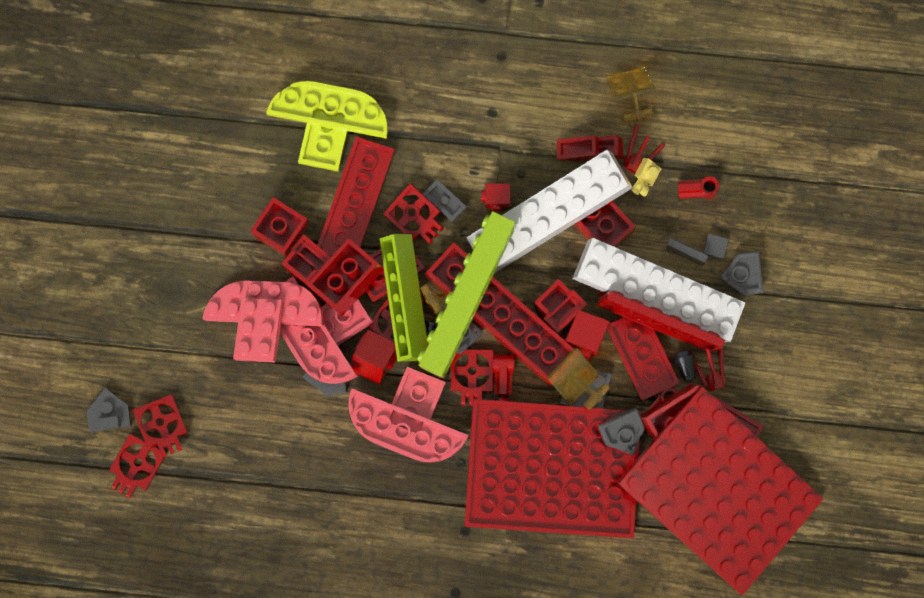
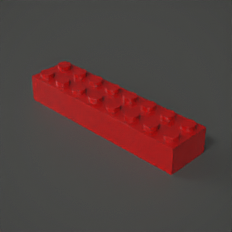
M453 242L426 272V278L447 296L450 291L454 293L456 288L454 282L458 273H463L465 270L463 263L467 253ZM492 277L473 319L550 387L576 359L579 353Z

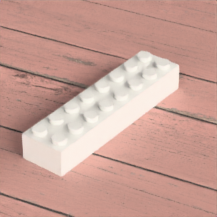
M609 150L604 151L502 215L516 222V229L495 273L633 188L612 152ZM482 228L466 237L472 248L477 234H482Z
M594 238L587 241L572 278L605 293L612 292L613 290L621 292L629 300H640L648 308H659L667 316L675 315L680 317L681 321L686 324L694 323L699 325L701 330L705 332H716L725 342L731 341L745 306L743 301Z

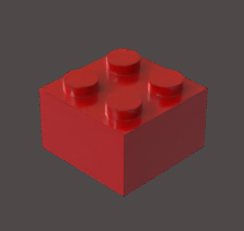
M273 197L250 232L253 237L287 257L291 253L290 249L309 226V221L306 217Z

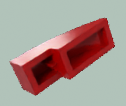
M593 135L557 140V160L590 161L606 150L612 152L616 159H623V139L618 135L605 137Z

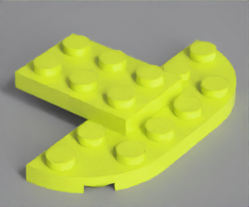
M311 81L293 83L275 95L266 112L269 116L307 123L298 163L302 165L339 172L348 131L387 139V121L381 107L371 96L354 89Z

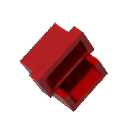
M303 234L290 249L291 253L282 262V265L289 274L310 290L306 284L331 256Z
M559 279L534 302V308L557 334L576 317L578 310L583 311L588 305L574 290L570 292Z
M578 310L566 342L576 351L582 352L584 359L592 361L594 355L599 356V347L607 328L610 329L611 324L605 318L596 317Z
M367 330L355 348L351 363L354 372L380 385L387 370H392L397 362L395 342Z

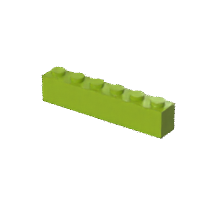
M392 234L380 238V246L397 361H417L422 349H427L428 342L412 234Z

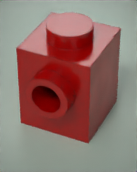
M510 183L485 184V190H481V202H485L486 208H490V211H502V208H510Z

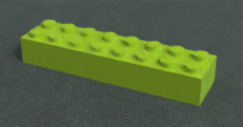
M493 211L490 216L486 215L482 223L483 232L481 235L477 234L472 244L475 249L472 254H467L463 263L465 270L463 273L459 272L454 284L456 288L454 293L449 292L445 301L447 307L445 311H440L436 319L438 326L435 331L431 330L427 338L429 345L426 350L422 349L417 359L422 369L443 379L516 229V222Z

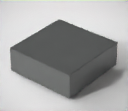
M708 234L703 253L707 254V256L723 260L729 239Z

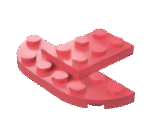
M294 276L286 281L299 285ZM359 300L343 316H340L328 304L321 307L324 318L323 326L281 324L280 334L300 366L311 377L331 384L347 382L357 377L338 345L373 323Z
M238 281L228 284L213 295L204 310L202 318L205 321L238 322L233 359L236 361L276 362L281 324L323 326L324 324L321 306L312 293L298 284L289 282Z
M407 367L392 404L351 389L349 413L352 422L358 432L374 444L417 461L438 462L456 454L469 437L467 434L431 420L446 384L442 380Z

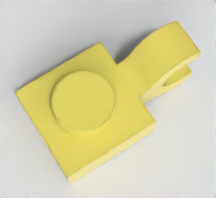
M643 158L634 175L638 180L633 185L631 191L636 195L640 193L645 197L649 191L648 186H653L661 168L650 159Z

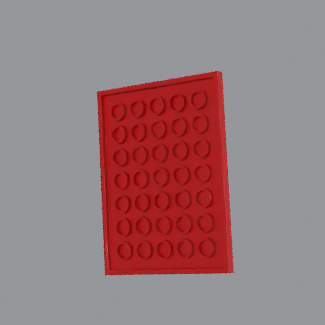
M700 387L690 397L674 418L617 482L740 595H743L823 501V498L703 387Z
M473 399L464 527L634 539L636 500L617 482L639 458L640 438L633 456L605 445L597 426L604 422L606 418L623 410Z

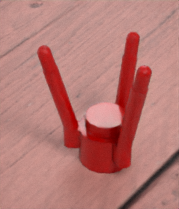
M638 124L634 127L627 155L623 161L625 163L624 168L634 174L642 162L643 158L641 155L650 139V136H646L637 154L633 153L631 156L638 133ZM662 143L648 159L652 161L665 145Z
M707 347L706 353L711 374H708L706 379L696 361L695 370L702 380L704 388L708 387L709 392L725 388L724 382H726L724 375L723 348L718 349L719 372H716L710 348Z

